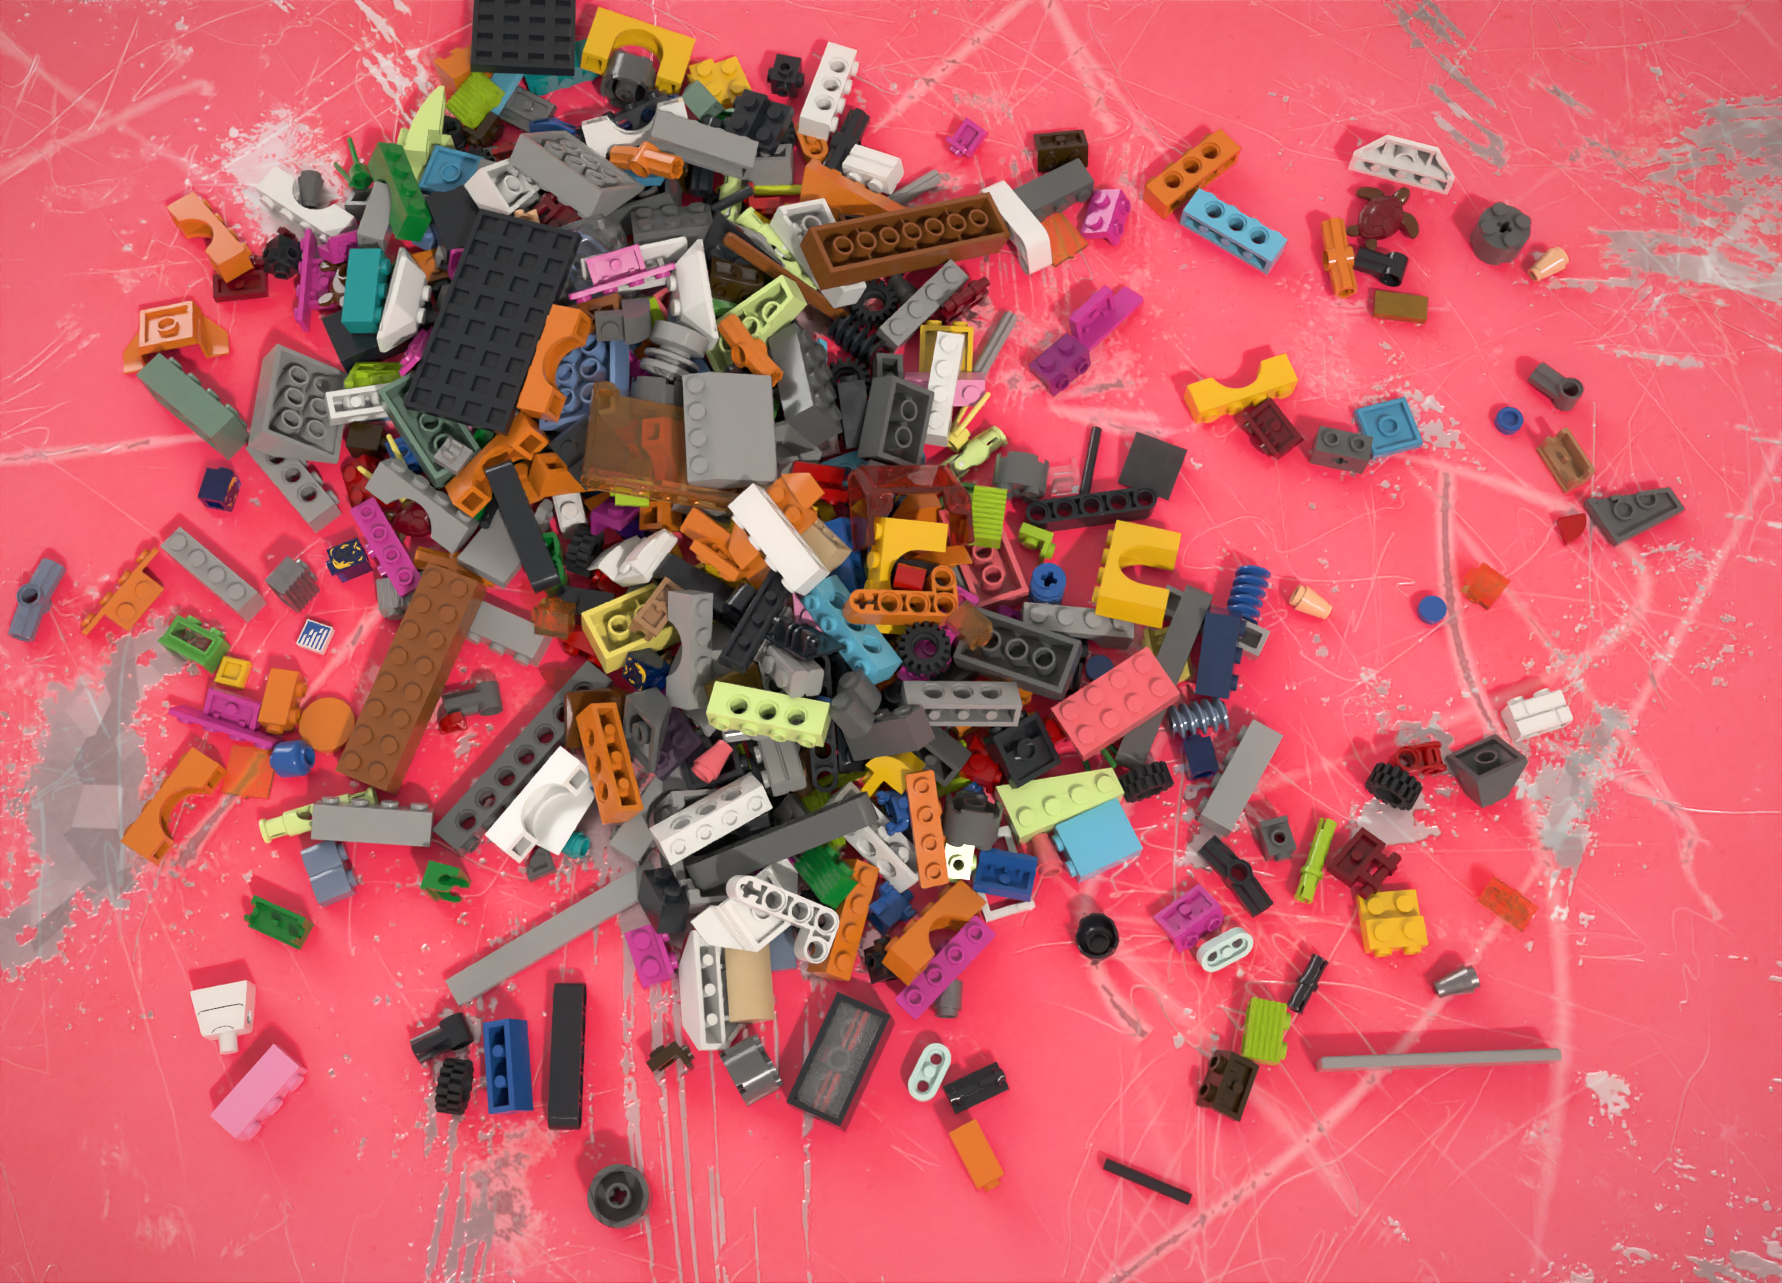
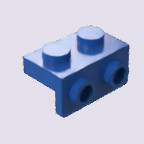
M992 848L989 851L980 850L973 890L975 892L1030 902L1038 858L1024 853H1014L997 848Z

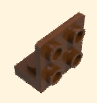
M619 687L566 692L564 694L565 747L568 749L583 747L575 717L591 703L616 702L623 728L626 695L631 693Z

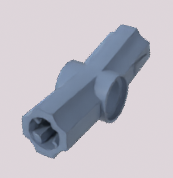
M43 558L29 583L22 585L16 593L18 606L8 631L10 637L24 642H34L41 619L52 606L51 596L67 570L64 566L50 559ZM38 596L37 599L31 603L32 599Z

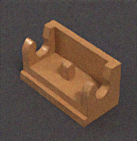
M1568 427L1561 429L1553 438L1548 436L1535 449L1564 494L1586 484L1596 472Z
M665 576L633 618L628 630L632 633H636L638 630L642 631L646 635L644 637L645 641H651L653 637L656 638L669 621L668 591L684 589Z

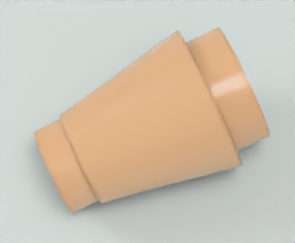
M1559 246L1549 248L1528 269V275L1534 282H1538L1564 270L1566 264L1569 263L1566 252Z
M1298 585L1289 600V604L1294 606V610L1322 618L1323 620L1328 617L1333 607L1308 585L1305 587Z

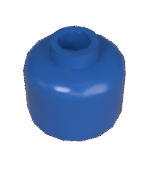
M304 740L280 742L274 747L270 755V765L281 778L307 775L316 760L313 748Z

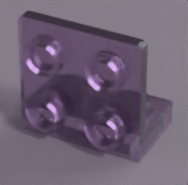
M671 707L668 728L654 772L661 781H664L702 743V739L693 729L696 725L692 722L691 718H688L686 714L676 707Z

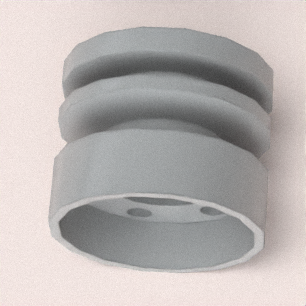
M656 320L649 340L659 348H646L644 354L649 358H642L639 366L654 377L666 378V381H669L671 384H674L675 380L683 382L682 375L699 372V366L690 361V358L703 359L709 340L687 327L672 322Z

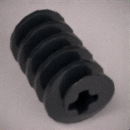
M849 315L846 318L839 317L831 324L827 338L834 340L837 346H842V350L846 353L850 352L852 358L860 360V364L864 363L866 369L869 370L876 353H883L886 342L882 339L876 344L878 335L875 333L868 338L870 329L865 327L860 331L862 322L857 321L852 325L853 315Z

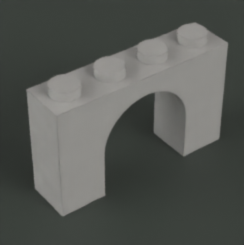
M375 181L357 231L358 247L363 249L381 248L384 254L393 231L389 222L391 193L387 182ZM422 193L423 198H424V200H425V196H429V195H426V194H423V193ZM438 245L435 254L436 268L448 271L449 264H446Z

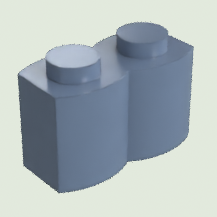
M326 840L300 851L319 905L326 907L357 894L355 886L359 885L358 879L353 869L348 870L346 860L350 857L344 843L339 844L338 841Z

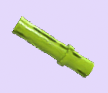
M1324 818L1319 819L1307 861L1300 870L1302 876L1294 898L1302 903H1305L1307 900V904H1312L1318 882L1322 880L1324 875L1322 869L1335 828L1337 827V823L1326 818V822H1324Z

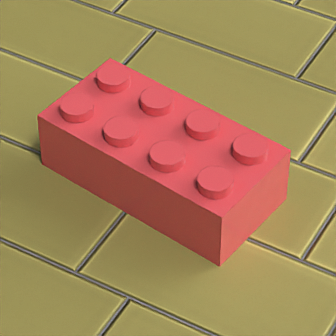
M967 502L940 510L938 513V523L948 524L946 541L948 546L964 545L973 561L972 564L958 565L968 592L979 598L977 607L997 613V607L1000 605L1012 608L1027 602L1029 589L1004 527L1002 528L1000 549L967 545V535H962L964 518L970 519L971 510H966Z
M1147 646L1052 707L1051 713L1084 762L1177 702L1180 698V692Z

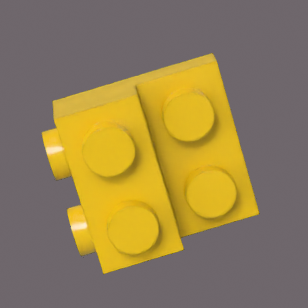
M736 56L715 64L712 58L689 66L690 74L686 75L689 85L698 79L725 108L724 110L733 108L734 99L737 95L741 96L744 89L752 91Z
M928 320L926 325H921L919 372H931L938 331L965 335V348L960 372H972L974 327H968V322L960 321L952 322V326H942V321Z
M1416 889L1377 892L1372 894L1367 900L1361 898L1359 894L1356 896L1365 953H1374L1375 957L1391 956L1392 951L1403 950L1404 955L1421 953V949L1428 945L1424 916H1420Z

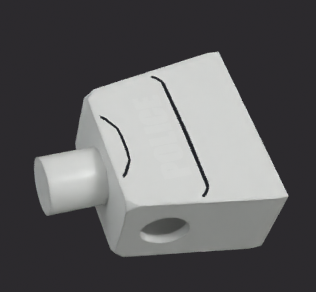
M248 980L190 991L202 1037L208 1040H218L220 1054L238 1052L237 1036L253 1031L256 985Z

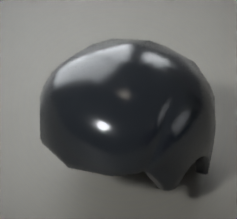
M1091 913L1079 921L1075 942L1082 955L1090 960L1103 961L1116 952L1120 942V934L1111 918L1102 913Z

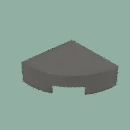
M539 847L534 852L527 867V877L530 883L557 872L550 851Z

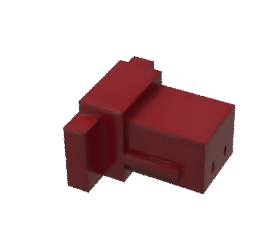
M280 226L277 230L279 234L294 239L296 237L294 233L285 227L282 228Z

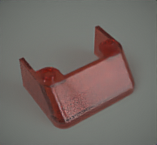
M860 466L850 472L848 476V493L853 552H859L875 545L873 517H882L891 511L893 507L892 495L943 494V504L949 515L951 546H965L975 542L970 494L948 466Z

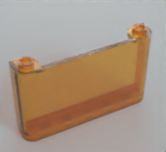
M608 381L594 382L591 392L581 475L582 486L593 490L733 513L728 505L748 487L716 490L693 486L688 483L683 407L620 396V389L615 387L614 383Z

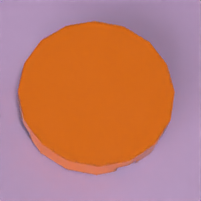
M333 697L321 698L312 702L303 711L299 720V733L302 740L311 746L314 751L323 754L335 753L347 744L357 718L351 707L343 700Z

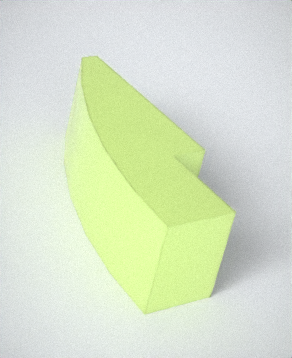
M439 85L428 96L412 121L404 149L410 164L427 166L430 144L441 145L446 108L445 86Z

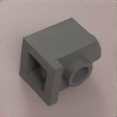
M1287 815L1259 822L1255 828L1265 861L1274 859L1275 863L1289 860L1292 858L1291 854L1297 850ZM1274 835H1281L1283 843L1276 842Z

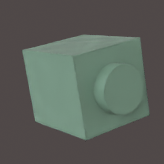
M698 79L688 85L680 96L688 108L702 122L705 117L716 118L725 109Z

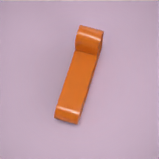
M940 565L935 567L926 578L923 591L855 590L842 607L843 617L853 624L914 626L916 622L924 625V621H929L930 626H933L934 623L944 626L958 610L955 573L948 566ZM935 579H939L940 581H942L944 586H940L939 584H937ZM881 604L888 605L891 611H886ZM909 605L916 606L919 612L913 611ZM937 605L942 606L946 610V613L941 612L938 609Z

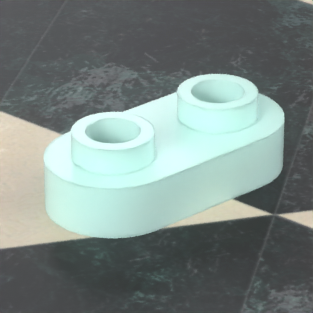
M1241 927L1232 928L1202 944L1196 954L1197 962L1208 972L1218 971L1246 956L1253 947V938Z
M933 1043L923 1050L908 1081V1091L913 1099L919 1102H926L936 1095L951 1063V1054L946 1046ZM939 1055L942 1059L941 1063L938 1065L932 1064L930 1061L931 1056ZM919 1082H926L929 1086L928 1090L920 1092L917 1089Z

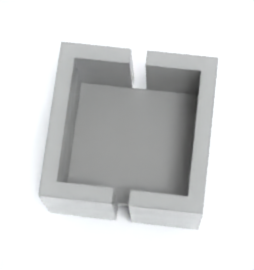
M781 421L775 423L778 478L782 476L781 474H790L794 460L819 464L822 451L817 446H814L788 422Z

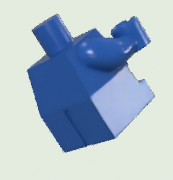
M896 790L878 791L876 793L878 804H884L887 817H891L889 818L890 822L885 825L887 834L893 836L895 833L911 828L907 793L904 792L901 795Z
M887 880L878 887L880 898L869 906L866 918L883 937L895 929L901 921L908 923L917 914V911L915 909L912 910L913 906L909 904L914 898L912 892L906 889L900 894L896 889L894 890L893 885H889L890 882Z

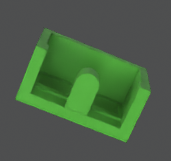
M177 615L165 634L157 641L167 651L177 652L185 660L200 664L207 672L213 675L223 656L231 648L224 640L226 635L213 627L209 631L202 628L203 623L191 615H188L186 619ZM186 628L212 641L205 652L179 639Z

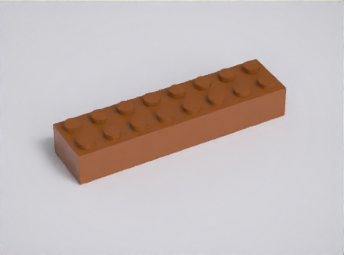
M990 192L809 227L800 243V247L820 290H826L943 265L950 259L953 262L999 253L1011 234Z
M427 563L335 771L397 796L487 592V588L479 581L432 563Z

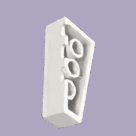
M510 158L480 168L464 185L479 209L509 216L514 214V211L518 210L536 192H539L541 188L537 186V182L532 178L518 173L517 168L509 163Z
M825 198L780 206L769 225L820 290L801 250L800 243L809 227L836 222ZM865 281L820 291L833 308L856 304L867 286Z

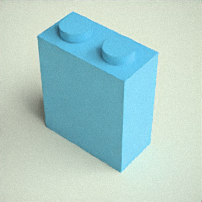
M1117 798L1056 825L1053 830L1054 836H1051L1058 852L1062 851L1067 860L1064 862L1069 876L1071 878L1075 877L1078 884L1139 856L1143 850Z

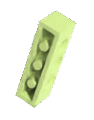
M715 681L706 711L709 725L718 730L727 731L733 729L741 731L748 736H757L759 734L769 736L772 740L778 742H785L786 740L798 742L800 745L809 748L815 746L824 747L831 721L829 715L830 703L801 697L790 698L786 694ZM739 708L747 709L742 714L734 713ZM766 714L775 715L772 719L765 720L762 718ZM796 719H801L804 721L800 725L790 724L792 721Z

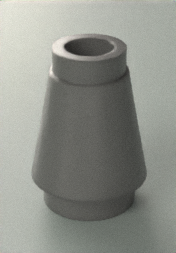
M304 170L298 177L302 206L317 210L324 184L322 174L317 171Z

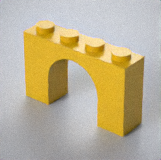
M598 7L583 50L580 68L604 75L609 58L617 49L628 45L640 46L653 53L660 64L654 89L658 88L659 91L665 89L667 95L680 94L696 39Z
M875 516L870 528L872 546L867 556L869 574L864 589L892 590L890 582L892 568L897 559L906 552L912 550L945 552L948 524ZM881 604L886 611H891L888 605ZM909 605L913 611L919 612L916 606ZM875 625L880 633L900 635L906 633V628L908 627L904 625Z
M1117 520L1115 529L1108 531L1106 546H1110V549L1104 548L1101 564L1106 566L1105 568H1099L1096 583L1101 584V586H1095L1092 602L1097 603L1095 615L1161 629L1170 590L1134 582L1127 578L1121 572V569L1131 565H1146L1174 571L1182 533Z

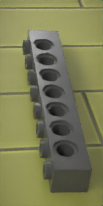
M587 660L432 829L438 837L462 857L467 853L474 852L481 842V837L499 819L560 746L562 748L565 746V722H560V718L564 714V694L572 691L615 687L613 680ZM544 735H554L549 743H541ZM526 755L535 756L530 764H522V759ZM507 776H515V781L511 785H502L503 780ZM495 797V803L491 807H483V802L487 798ZM470 818L476 819V823L472 828L463 829L466 820Z

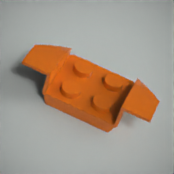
M193 300L141 310L138 332L123 352V373L125 375L139 372L148 364V353L194 344L200 345L206 358L230 354L228 332L204 316Z
M810 473L781 474L782 476L766 492L801 535L818 519L817 512L812 505L825 492ZM735 523L728 552L743 571L758 556L764 558L767 556L762 549L759 551L750 543L748 531L745 528L741 529Z
M934 491L910 493L891 518L937 523L938 513L942 509V505ZM947 542L945 552L912 550L906 552L902 558L950 566L951 569H954L956 565L972 564L973 562L964 545L948 546Z

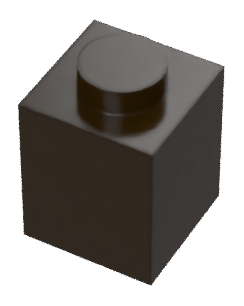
M351 422L346 448L354 458H359L364 454L384 461L385 454L388 452L385 443L388 442L387 432L384 426Z

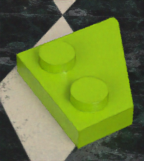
M355 362L344 381L345 389L391 383L402 377L399 374L402 364L400 362Z

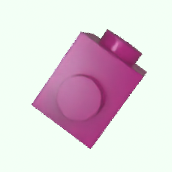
M966 117L953 137L947 136L945 140L951 144L949 150L961 158L965 154L971 159L988 133Z

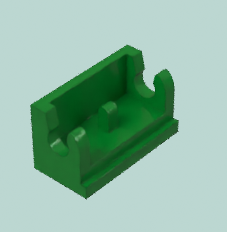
M429 860L420 889L432 901L438 902L440 899L451 903H460L462 899L458 896H452L451 889L455 886L469 889L472 881L460 868Z
M254 895L251 900V905L254 906V909L250 915H244V921L249 923L248 927L301 950L314 924L305 917Z

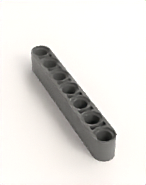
M1188 584L1156 658L1175 686L1178 684L1204 621L1206 611L1214 596ZM1167 708L1124 735L1114 760L1117 765L1132 771L1139 766H1144Z
M864 791L697 857L688 862L685 867L695 888L702 892L728 882L733 876L746 875L865 828L878 821L879 817L868 792Z

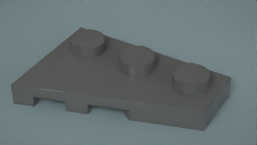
M1670 487L1639 491L1636 494L1621 496V494L1611 495L1609 498L1604 499L1591 498L1586 499L1583 503L1613 548L1670 520L1685 510Z

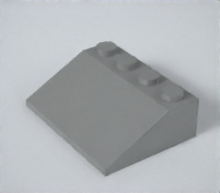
M566 130L520 134L509 159V163L517 168L518 173L532 178L537 182L539 188L553 193L557 196V200L560 203L571 206L578 211L577 214L581 218L586 220L606 217L642 192L645 187Z
M276 344L262 361L248 447L274 457L332 464L338 463L344 424L329 425L324 399L326 392L345 390L344 381L348 373Z
M720 372L682 375L687 480L694 492L749 487L752 483L758 486L773 484L778 479L772 377L768 375Z

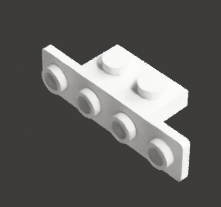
M684 236L639 246L646 270L665 265L664 263L678 261L688 250L687 239ZM598 255L580 259L583 280L591 279L585 259ZM654 275L644 278V284L629 288L628 283L617 286L619 291L616 293L620 295L667 284V277L655 280Z

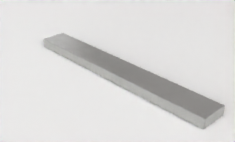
M651 861L645 862L445 980L458 1006H464L639 902L637 898L643 870L655 869Z
M1559 1048L1328 1056L1321 1057L1315 1063L1316 1072L1554 1064L1562 1060V1055Z

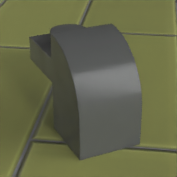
M649 298L622 299V310L594 311L597 342L625 340L626 345H630L647 339L652 332Z

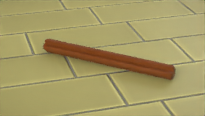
M728 232L724 237L723 244L773 279L784 275L795 281L804 299L834 321L839 317L846 318L850 315L841 307L833 308L824 295L736 234Z

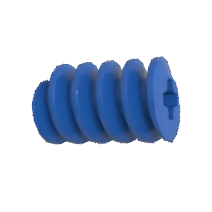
M1043 563L1034 569L1028 594L1029 603L1061 605L1066 586L1065 572L1061 567L1054 563Z
M1246 565L1238 567L1235 571V579L1232 582L1233 588L1230 590V598L1227 601L1228 607L1226 609L1244 611L1243 619L1258 625L1254 618H1259L1261 615L1258 608L1263 607V602L1260 599L1266 596V592L1262 589L1268 587V582L1265 579L1271 577V572L1259 566Z

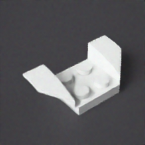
M665 528L647 538L640 539L636 535L604 550L587 569L594 570L599 568L612 581L622 587L647 583L652 578L653 572L674 547L678 538Z
M787 858L762 868L763 870L755 876V878L797 895L798 872ZM744 886L740 888L744 891V894H754L755 892ZM771 892L767 894L765 899L768 907H771L774 903V896ZM729 897L718 906L710 905L690 921L707 945L753 952L760 951L791 925L737 903ZM797 903L792 907L794 918L800 913V907Z

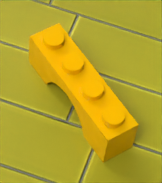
M1286 353L1261 361L1257 371V379L1247 387L1238 389L1228 388L1219 384L1211 377L1187 385L1184 399L1195 424L1201 422L1211 423L1217 420L1219 416L1228 413L1229 415H1235L1244 408L1253 405L1258 407L1270 397L1272 399L1277 397L1283 399L1290 396L1294 392L1298 378Z

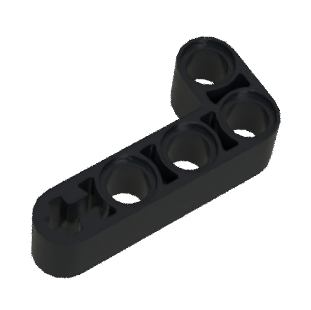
M670 553L665 556L653 572L651 578L656 586H659L666 576L684 590L690 589L713 593V620L732 631L735 630L758 592L754 587L744 582H740L734 590Z

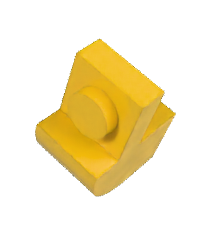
M912 752L871 758L865 765L870 770L861 780L865 785L860 791H867L869 797H871L885 781L902 795L906 790L905 774L922 771L926 763Z

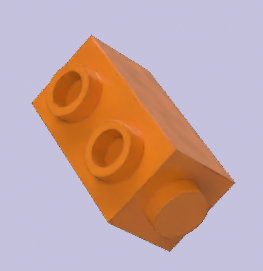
M271 668L258 717V722L266 729V732L275 735H283V732L293 733L295 724L299 723L301 718V699L305 698L308 689L306 679L299 671Z
M974 1119L949 1132L948 1137L976 1191L983 1188L986 1193L1001 1185L999 1178L1004 1176V1172L977 1120Z

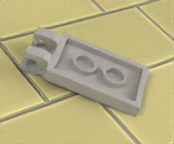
M546 498L538 506L536 514L534 513L542 534L550 532V520L555 515L553 510L555 507L554 502ZM498 508L488 529L481 528L457 557V564L505 589L522 568L523 564L502 512Z

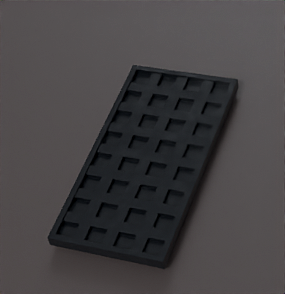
M474 0L471 72L575 76L576 0Z
M480 208L403 406L408 410L507 436L518 409L516 406L519 394L523 390L528 369L536 353L537 343L541 339L546 325V318L550 313L552 305H557L582 240L580 233Z

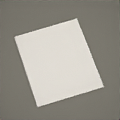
M591 779L577 796H560L549 802L542 809L536 821L535 831L538 838L536 845L557 855L560 854L595 798Z

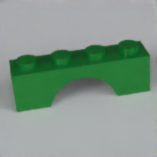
M378 142L367 166L374 183L375 181L387 182L390 188L391 212L389 222L395 238L421 242L432 218L402 145L395 143Z

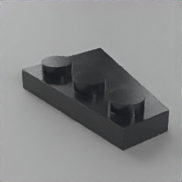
M717 210L703 243L706 264L710 265L711 258L716 257L756 267L723 244L726 234L732 232L777 264L783 266L781 260L760 243L752 240L739 226L732 224L725 218L724 214ZM764 273V286H766L775 279Z

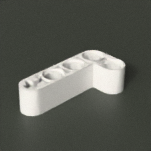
M1002 180L980 190L979 194L990 192L1011 234L1009 239L1017 247L1019 263L1024 273L1029 276L1052 264V256L1047 231L1009 185Z
M736 875L729 879L726 885V892L731 900L800 928L794 943V954L799 960L817 964L827 958L839 927V917L834 910L753 876ZM741 884L745 888L755 891L754 894H744V891L740 889ZM771 892L774 896V903L771 907H768L765 899L767 894ZM797 903L800 907V913L794 918L792 907ZM823 914L826 921L825 925L820 929L818 918ZM811 942H813L815 945V952L811 957H809L807 953V947Z

